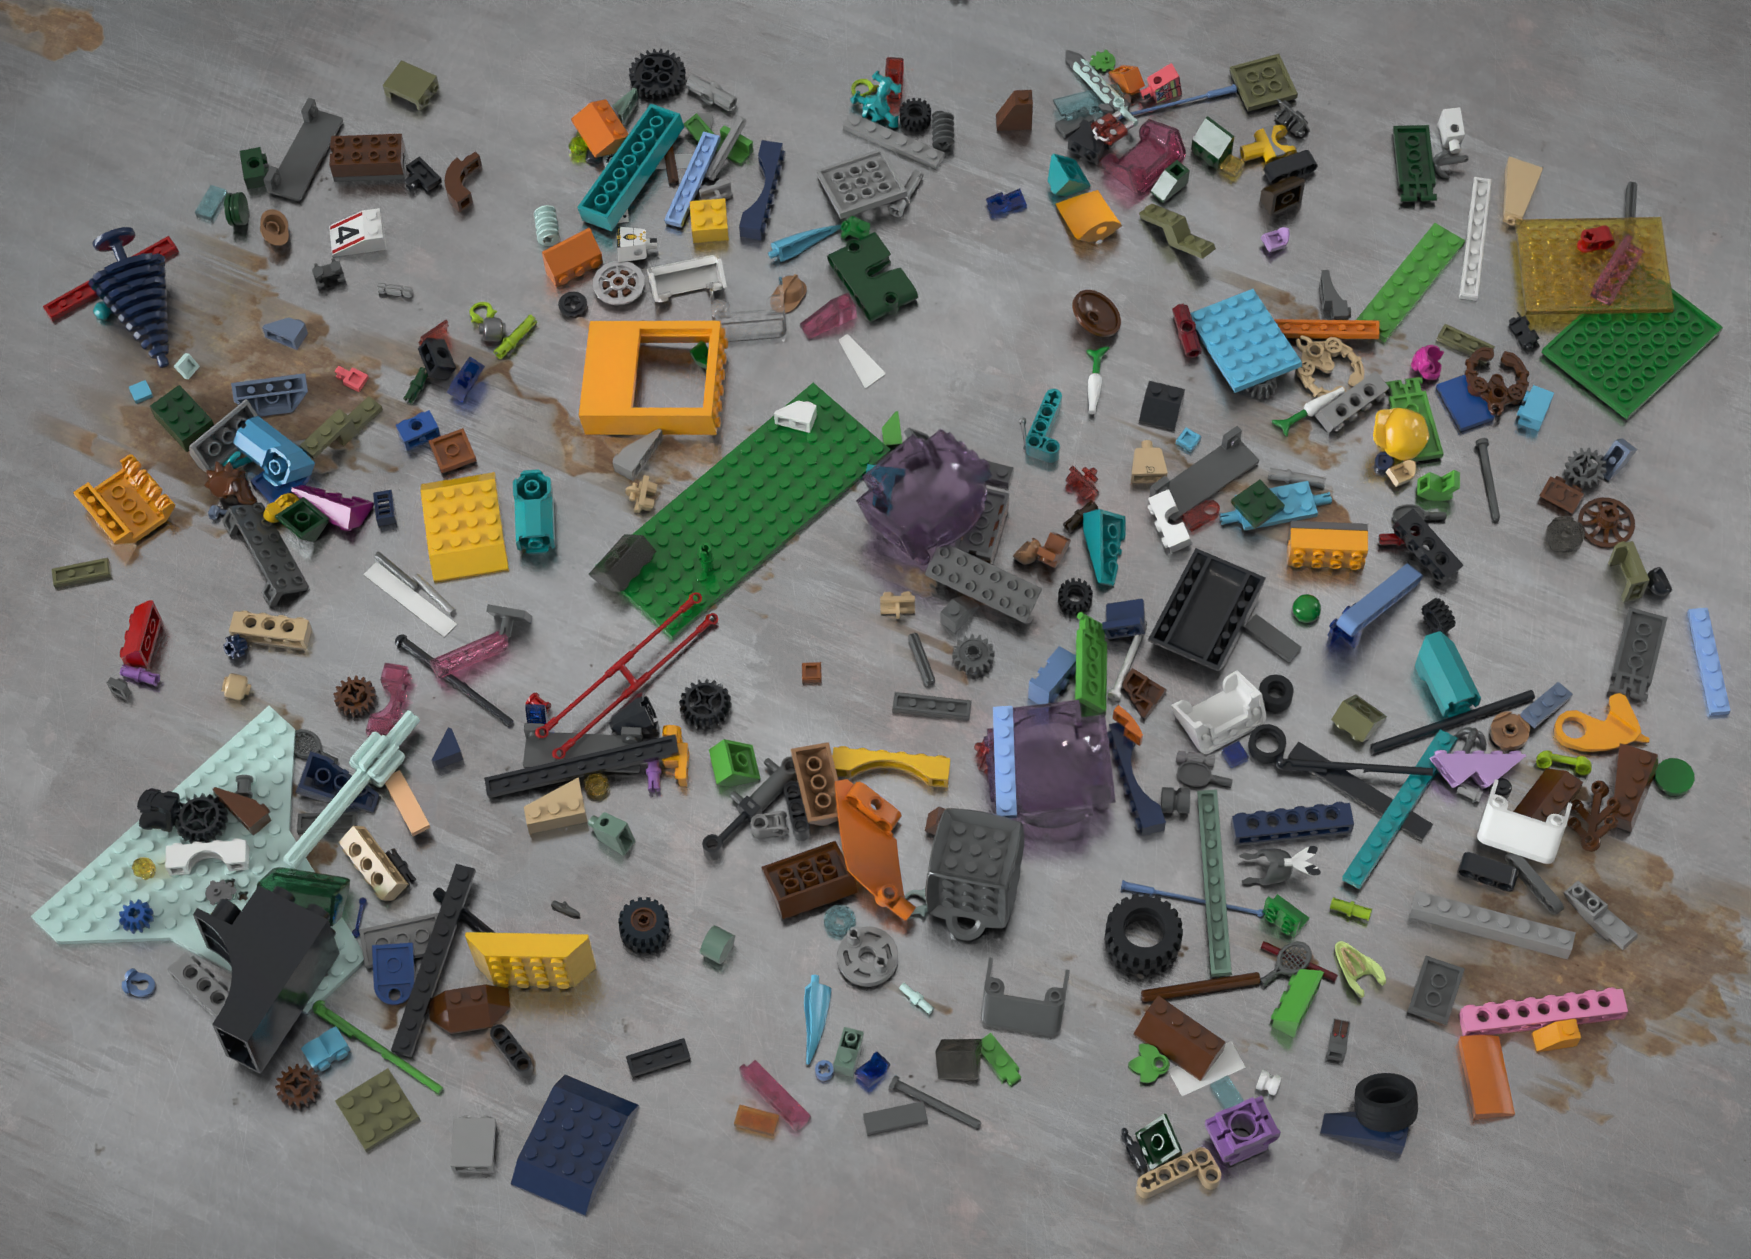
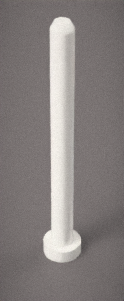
M1143 634L1135 635L1114 687L1108 691L1107 696L1111 700L1119 701L1122 696L1120 693L1122 683L1127 676Z

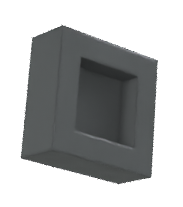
M110 677L107 681L111 692L126 699L131 694L127 686L128 683L123 679Z

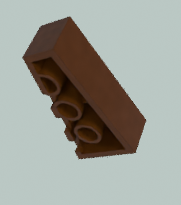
M1622 743L1619 745L1614 797L1620 801L1621 807L1617 811L1612 812V815L1618 820L1617 828L1632 832L1658 768V754Z

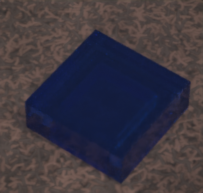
M1239 741L1222 749V754L1231 768L1249 758Z

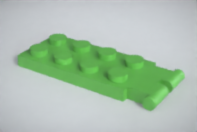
M1422 377L1405 379V384H1402L1401 380L1385 382L1391 394L1389 396L1391 409H1409L1421 414L1426 420L1430 436L1421 453L1413 458L1412 461L1443 458L1444 453L1426 391H1422L1420 386L1423 383Z
M1079 612L1077 614L1079 630H1077L1075 700L1099 713L1106 712L1107 642L1105 641V633L1102 629V623Z

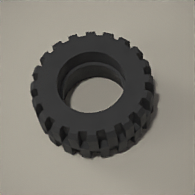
M1144 893L1140 897L1139 894H1133L1131 899L1125 897L1121 900V904L1116 903L1113 911L1108 915L1105 929V944H1107L1109 955L1113 954L1112 960L1116 964L1120 962L1121 968L1125 970L1128 968L1132 969V973L1138 974V971H1143V974H1150L1151 970L1157 973L1161 971L1162 966L1167 968L1171 964V960H1175L1183 936L1182 920L1178 918L1177 910L1175 908L1171 909V903L1167 900L1162 902L1161 897L1155 895V898L1149 897L1150 894ZM1136 921H1149L1161 930L1163 938L1154 946L1140 947L1127 939L1125 928Z

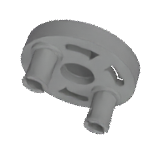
M851 927L838 947L837 959L839 969L846 979L856 985L871 987L882 984L892 976L897 967L898 950L895 941L887 932L876 927ZM865 952H871L876 958L871 963H864L860 960V956Z

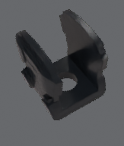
M154 788L145 790L137 803V809L142 813L139 819V827L146 830L161 829L162 831L171 832L174 823H176L174 816L178 815L176 809H181L179 794L171 791L162 793L161 790Z

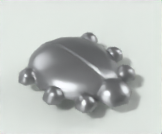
M212 880L206 888L205 895L210 904L215 905L220 899L232 900V895L237 890L235 887H232L231 882L226 884L225 880H220V882Z

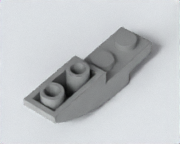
M1580 881L1575 882L1564 892L1565 897L1576 911L1606 941L1612 940L1624 950L1638 938V934L1608 910V904Z

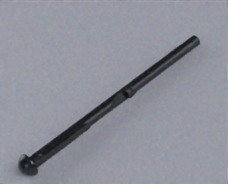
M401 634L396 637L395 645L398 648L404 647L508 726L512 725L513 719L471 689L465 682H462L440 666L437 660L408 640L406 635Z
M1283 755L1278 756L1275 761L1277 768L1280 770L1327 772L1326 769H1363V773L1380 772L1433 776V768L1284 759Z

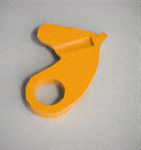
M1616 693L1609 697L1610 712L1605 721L1598 720L1580 711L1572 710L1565 711L1559 715L1553 728L1555 738L1562 746L1583 752L1617 749L1620 743L1626 745L1632 742L1649 743L1650 739L1641 734L1639 722L1626 696L1621 693ZM1568 721H1576L1584 727L1585 735L1580 738H1571L1563 732L1562 725Z

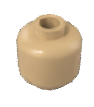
M231 673L228 677L225 676L221 691L224 692L225 697L241 701L245 695L249 696L251 684H248L246 676Z

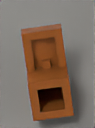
M1050 532L1045 545L1039 547L1036 553L1040 555L1038 560L1056 568L1065 555L1071 540L1056 532Z

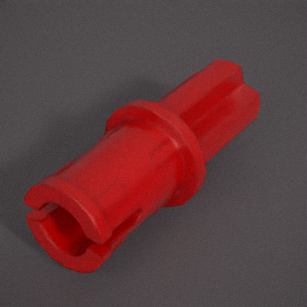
M1395 533L1379 534L1378 541L1380 545L1400 546V544H1406Z

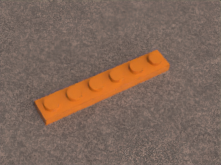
M1274 319L1286 338H1300L1303 335L1318 339L1330 337L1338 339H1379L1380 321Z

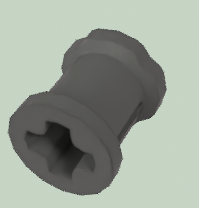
M250 775L236 776L237 791L235 793L252 798L251 783L253 782V777Z

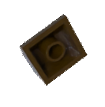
M1292 176L1287 179L1284 178L1273 185H1268L1261 190L1260 201L1270 216L1302 202L1305 180Z

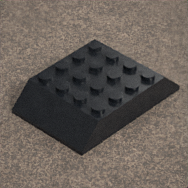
M1195 548L1148 641L1219 672L1226 664L1257 603L1266 577Z

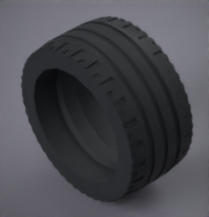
M1378 1073L1362 1079L1357 1084L1354 1096L1355 1112L1358 1121L1364 1127L1378 1132H1395L1409 1127L1417 1119L1418 1095L1416 1086L1405 1076L1395 1073ZM1392 1101V1102H1395V1103L1384 1104V1103H1377V1102Z

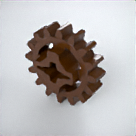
M355 675L354 680H351L350 677H347V682L341 680L342 686H336L337 692L333 694L334 702L340 712L344 710L346 716L349 713L353 717H355L356 713L363 716L362 711L369 712L368 707H374L373 700H376L377 697L375 694L376 690L372 687L371 681L367 682L365 677L359 680L357 675ZM354 692H355V694L357 695V696H356L357 700H355V698L353 697V696H354V694H353Z
M296 1064L295 1069L288 1066L287 1073L281 1071L283 1077L276 1079L280 1085H276L275 1088L279 1091L277 1096L279 1099H282L281 1101L284 1105L288 1103L291 1109L294 1105L301 1109V1104H305L308 1107V1101H316L314 1095H320L317 1088L321 1087V1083L318 1081L320 1078L318 1074H315L313 1068L308 1070L306 1064L302 1068H300L299 1064ZM303 1075L309 1077L311 1080L304 1079ZM286 1093L293 1094L294 1098L288 1096Z

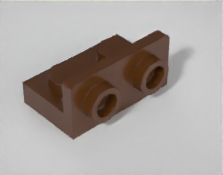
M1550 476L1539 496L1574 514L1579 503L1585 497L1582 493L1583 489L1576 485H1572V487L1566 485V480L1559 476L1555 478Z

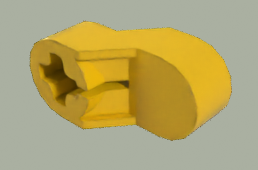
M292 493L281 495L275 502L267 505L263 513L264 519L271 523L279 522L275 515L298 501L299 498Z

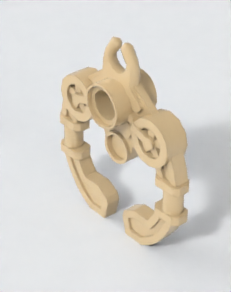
M1302 335L1300 339L1296 340L1297 347L1302 352V367L1295 369V373L1301 379L1304 387L1312 391L1315 398L1343 387L1337 386L1333 390L1328 391L1323 387L1318 388L1314 384L1316 380L1312 378L1315 368L1324 373H1331L1335 365L1331 357L1341 354L1343 358L1348 357L1352 361L1351 366L1354 368V372L1348 380L1350 386L1354 387L1364 379L1362 358L1358 357L1353 352V349L1342 343L1340 339L1330 337L1326 341L1313 342L1309 337ZM1300 339L1307 341V345L1302 346Z

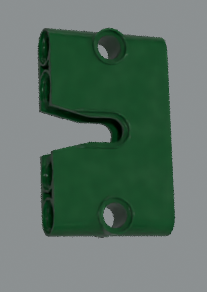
M876 232L859 240H849L845 247L827 255L830 266L870 322L885 314L893 315L898 312L900 306L918 299L917 290L901 268L889 270L871 277L891 263L889 259L891 253Z

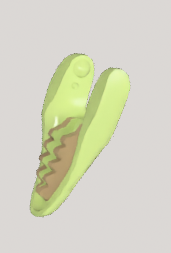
M1339 941L1335 944V952L1349 986L1359 998H1363L1365 995L1364 990L1361 989L1356 980L1363 975H1373L1382 986L1386 984V977L1382 967L1373 959L1360 953L1344 941Z

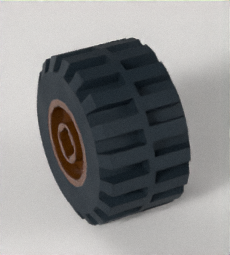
M638 897V901L632 899L630 905L625 904L623 906L624 911H620V918H618L619 932L623 943L626 942L628 948L633 946V951L638 952V949H641L642 953H646V949H650V952L654 951V946L660 948L662 941L665 943L667 935H669V918L663 904L659 905L656 899L651 901L650 897H646V900Z

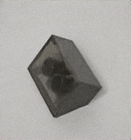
M624 534L592 569L589 576L610 591H624L629 586L628 583L640 574L641 568L653 559L652 556L657 551L643 535Z

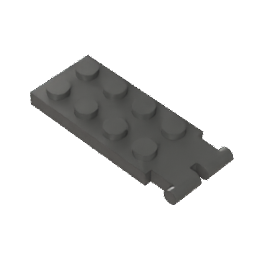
M1629 607L1612 673L1615 681L1614 685H1609V692L1625 695L1626 691L1631 692V698L1647 702L1649 694H1645L1646 686H1650L1652 683L1668 617Z

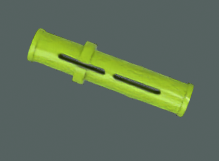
M528 315L508 337L506 336L503 339L501 345L493 351L496 354L495 356L502 360L511 349L514 350L516 344L538 323L535 320L536 318Z

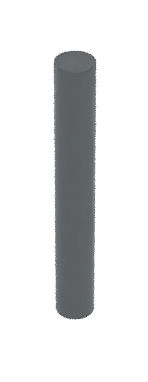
M377 552L374 557L410 588L414 591L419 588V584L382 553Z

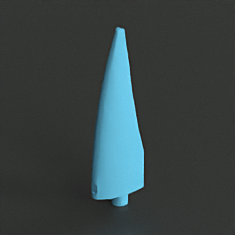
M841 225L812 229L772 242V251L768 252V256L770 259L777 257L781 262L788 260L841 229Z
M811 975V983L805 987L804 1012L807 1032V1065L810 1064L821 1039L831 998V988L819 984V975Z

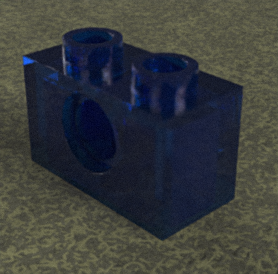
M469 357L452 381L447 393L463 402L481 376L485 366Z

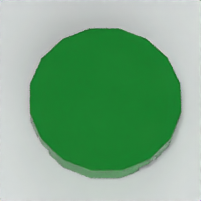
M1668 758L1658 764L1654 781L1657 787L1666 792L1667 795L1681 796L1692 788L1695 776L1692 767L1687 762L1679 758Z

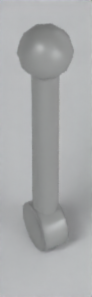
M1021 417L1019 419V423L1022 426L1024 440L1023 451L1026 452V418Z

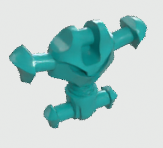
M876 71L872 78L873 81L876 80L880 83L877 87V94L862 97L860 96V91H856L855 95L850 98L852 104H863V118L866 119L872 116V122L875 123L886 118L890 122L889 127L896 128L898 127L899 115L894 117L889 112L891 109L887 102V95L890 94V90H893L897 95L901 92L902 85L895 84L890 77H883L879 74L880 71Z

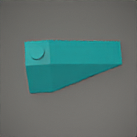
M1102 509L1083 513V532L1097 581L1103 585L1114 586L1118 570L1117 559L1122 553L1120 548L1121 541L1125 540L1126 518L1123 515Z

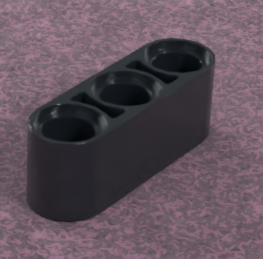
M1304 150L1270 162L1263 170L1271 185L1284 178L1287 179L1292 176L1301 177L1312 173L1317 169L1318 165L1311 152Z
M791 781L784 787V797L793 835L797 840L802 841L810 836V823L807 820L799 783ZM792 791L797 792L796 795H789ZM795 809H801V810H802V811L799 812V813H794V812H793V810H795ZM800 826H803V827L806 828V829L803 830V831L797 830V828L800 827Z
M1465 852L1462 856L1458 873L1465 878L1511 892L1515 888L1519 870L1507 864L1471 852Z
M502 1024L494 1025L490 1030V1037L494 1046L518 1077L522 1079L531 1077L534 1067L528 1054L506 1026ZM498 1034H505L502 1039H496ZM510 1049H517L514 1054H507ZM528 1064L526 1069H519L520 1065Z

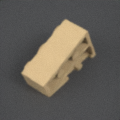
M579 777L524 806L529 834L587 822Z

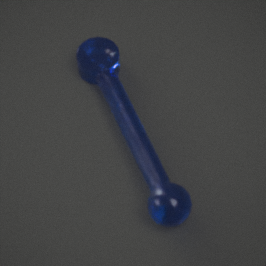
M364 897L359 899L360 907L356 927L352 931L355 938L360 936L359 927L363 907L367 902Z

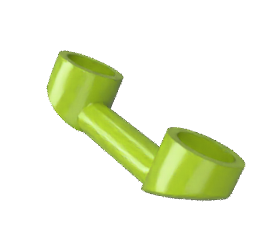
M1546 750L1539 753L1536 757L1537 766L1544 769L1549 768L1553 761L1576 765L1575 770L1580 775H1588L1592 770L1591 762L1583 756L1575 758L1552 754L1551 751Z

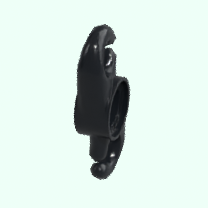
M1122 1128V1139L1126 1145L1129 1157L1133 1162L1136 1161L1138 1167L1141 1168L1142 1174L1147 1173L1148 1167L1137 1141L1132 1140L1126 1128Z

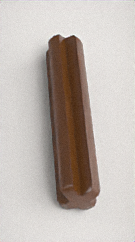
M672 145L664 159L668 182L676 184L679 182Z

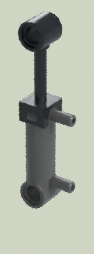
M792 756L783 759L780 767L770 758H767L764 764L774 773L750 797L746 796L743 798L736 791L731 793L730 797L738 803L740 815L719 836L710 834L703 839L702 846L706 858L709 860L719 859L723 854V842L746 819L751 823L753 816L762 814L784 791V787L788 782L798 780L795 770H787L790 767L795 768ZM711 845L717 846L715 849H709L708 847Z

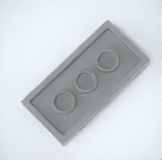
M439 913L359 929L366 969L373 968L372 945L413 943L414 959L424 957Z

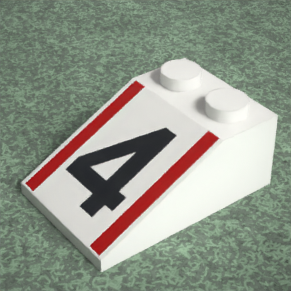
M380 208L360 211L329 226L332 257L386 250L384 224Z

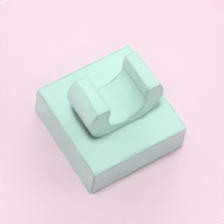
M185 353L174 365V368L184 379H189L200 367L188 353Z

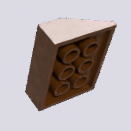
M836 841L761 867L782 919L858 893L855 879L847 871L845 858Z

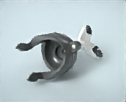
M1309 846L1292 858L1288 852L1275 848L1261 849L1255 854L1243 853L1239 857L1245 860L1266 856L1271 865L1264 879L1248 877L1242 880V883L1269 885L1284 882V880L1290 878L1293 867L1308 875L1318 876L1321 874L1318 867L1306 862V860L1316 854L1318 847Z

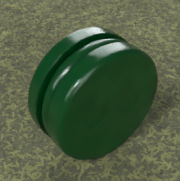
M243 192L227 193L225 195L224 213L230 226L246 225L248 222L249 207Z

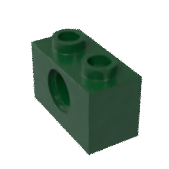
M261 147L239 151L247 189L265 186L264 178L269 171L268 167L265 168V164H268L266 153H262Z

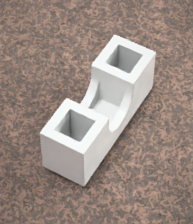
M1168 489L1149 497L1150 504L1147 506L1151 515H1155L1157 521L1154 523L1158 532H1163L1164 537L1161 539L1165 548H1169L1173 553L1193 544L1183 522L1177 525L1168 523L1170 515L1178 512L1170 490Z

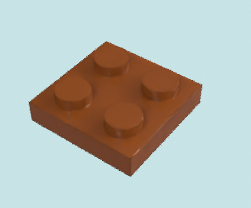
M464 428L429 440L430 447L442 474L477 461Z

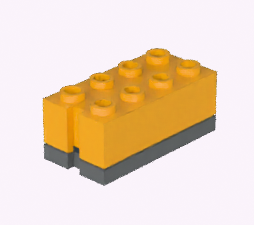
M1291 521L1287 538V566L1296 568L1307 566L1313 568L1364 569L1365 558L1368 553V524Z

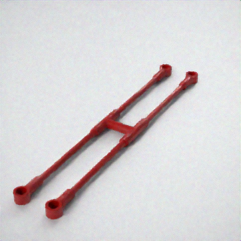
M700 593L690 594L689 599L679 607L677 612L637 647L627 652L598 681L558 716L553 717L544 726L538 727L535 730V735L538 738L547 737L549 731L559 723L558 721L617 671H620L631 684L616 701L575 737L570 738L560 748H555L552 752V756L555 759H563L566 752L576 744L575 742L619 703L630 697L651 678L652 674L699 633L701 634L710 625L718 622V616L715 613L708 614L690 636L649 672H645L637 680L625 666L641 648L680 614L685 613L694 604L700 603L702 601ZM694 595L697 596V601L693 600ZM710 616H713V622L710 621ZM540 729L544 730L543 736L539 733ZM558 750L561 751L560 757L556 754Z

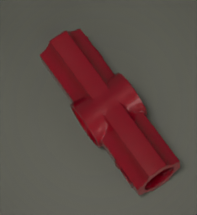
M1184 303L1177 304V306L1172 308V312L1178 328V337L1182 341L1186 357H1197L1202 353V349L1195 330L1196 324L1192 320L1188 305Z

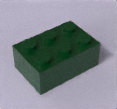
M180 385L150 405L155 419L186 452L190 451L189 446L214 426L213 420Z

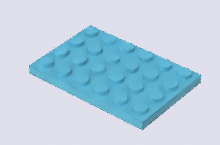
M1254 289L1190 313L1192 320L1196 324L1195 330L1235 393L1302 367V361Z

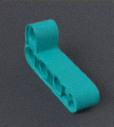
M1050 389L1046 392L1026 437L1025 444L1027 455L1049 463L1056 462L1060 454L1059 442L1048 437L1062 405V393L1058 389Z

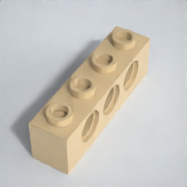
M234 611L229 628L230 635L239 634V637L245 638L247 642L307 649L312 631L309 620L302 617L288 618L284 615L271 616L266 613L254 614L248 611Z
M353 826L339 841L343 852L354 862V867L363 874L364 880L372 886L379 899L394 901L406 888L408 883L366 827Z

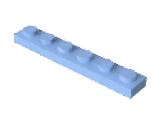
M703 132L666 214L665 224L682 228L690 210V201H694L720 143L719 135Z
M1708 608L1688 609L1687 615L1709 715L1729 714L1731 710Z
M1013 706L993 707L996 815L1011 819L1017 818Z

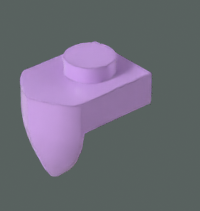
M1282 227L1261 236V240L1269 252L1285 248L1290 237L1289 228Z

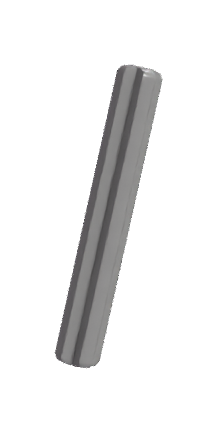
M737 117L705 174L707 179L715 180L747 123V120L743 117Z

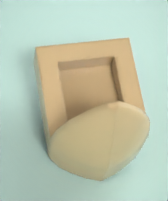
M1406 460L1386 471L1395 487L1412 480L1416 473V462Z

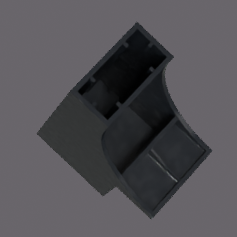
M258 886L242 911L232 902L220 899L211 914L199 908L193 913L206 947L220 955L232 967L231 986L228 997L212 1026L225 1055L260 1074L340 954L334 938L336 932L329 923L330 914L316 904L310 903L307 909L295 904L296 898L289 891L279 886H276L272 892Z

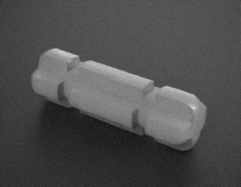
M378 283V293L412 297V287L405 286L403 288L400 285Z
M1178 751L1176 760L1182 763L1184 761H1197L1202 764L1205 763L1206 766H1214L1215 755L1207 754L1205 756L1204 753Z

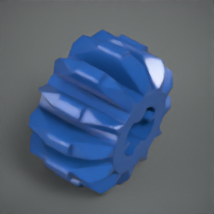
M138 899L136 903L130 900L129 906L123 905L124 911L119 912L121 917L119 922L123 925L125 931L130 930L131 933L135 934L137 930L143 933L144 927L150 929L149 922H154V918L151 916L154 912L152 908H149L150 906L147 902L142 903Z

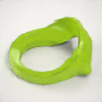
M858 79L852 84L851 91L855 95V87L858 84H866L869 87V91L860 94V96L866 97V95L870 96V93H875L879 85L872 84L868 79Z
M488 302L476 303L469 310L472 317L471 322H476L477 324H483V318L474 313L476 307H488L487 318H494L495 313H497Z

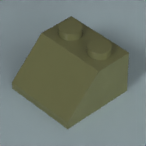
M1355 694L1342 701L1331 720L1335 722L1339 729L1349 732L1354 740L1364 742L1374 734L1386 720L1387 716Z

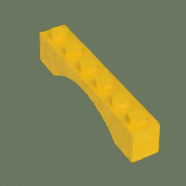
M846 746L833 747L832 757L837 777L852 778L859 773L871 769L894 768L917 776L928 786L948 788L950 758L938 755L933 757L921 753L912 755L906 752L891 753L886 750L870 751L866 748L850 749Z

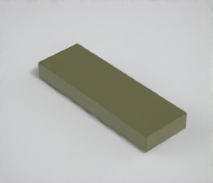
M1444 324L1436 341L1469 356L1482 347L1493 348V351L1495 346L1447 324Z
M108 558L52 569L53 585L55 588L111 577L110 561Z

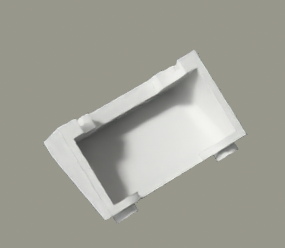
M1238 670L1225 677L1222 692L1193 707L1187 700H1180L1171 705L1174 715L1194 745L1204 754H1209L1242 737L1266 721L1262 693Z

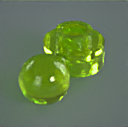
M577 131L576 137L572 138L568 146L573 154L583 155L587 149V144Z

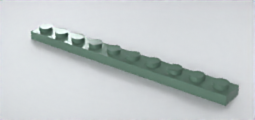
M1217 789L1197 791L1211 976L1232 975L1218 792Z

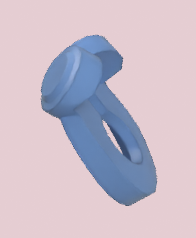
M134 968L126 972V980L122 981V989L126 994L131 993L136 997H147L155 991V981L150 975L139 973ZM142 980H146L149 983L148 988L145 990H139L136 985H132V982H140Z

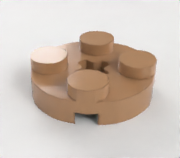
M1509 711L1502 712L1494 718L1490 726V736L1493 742L1503 751L1519 749L1525 745L1529 738L1530 725L1520 714H1512ZM1506 727L1514 729L1513 734H1508Z

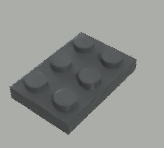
M1425 956L1407 1012L1447 1025L1465 968Z

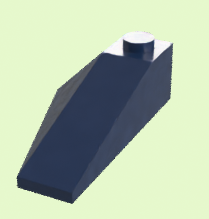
M310 751L295 793L330 803L352 775L346 769H342L334 763L335 761L331 758ZM366 785L349 805V808L373 813L379 794Z
M1356 1112L1324 1113L1320 1134L1402 1154L1409 1127L1395 1132H1378L1360 1124Z

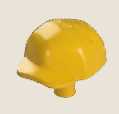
M1405 408L1383 409L1377 412L1373 439L1378 446L1385 449L1389 456L1403 461L1412 460L1421 453L1430 437L1426 420L1421 414Z

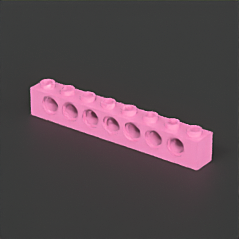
M1611 987L1599 992L1588 990L1583 994L1570 992L1558 997L1547 995L1542 999L1529 997L1517 1002L1515 1000H1507L1501 1004L1489 1002L1483 1006L1476 1007L1475 1005H1466L1461 1008L1458 1016L1463 1036L1496 1035L1537 1030L1554 1022L1576 1019L1577 1024L1624 1019L1628 1009L1623 989ZM1598 1002H1605L1607 1007H1602ZM1578 1004H1584L1587 1009H1581ZM1558 1007H1565L1567 1012L1560 1011ZM1538 1009H1544L1547 1014H1541ZM1518 1012H1525L1527 1017L1520 1016ZM1498 1014H1504L1507 1019L1499 1018ZM1478 1016L1485 1017L1487 1021L1481 1022Z

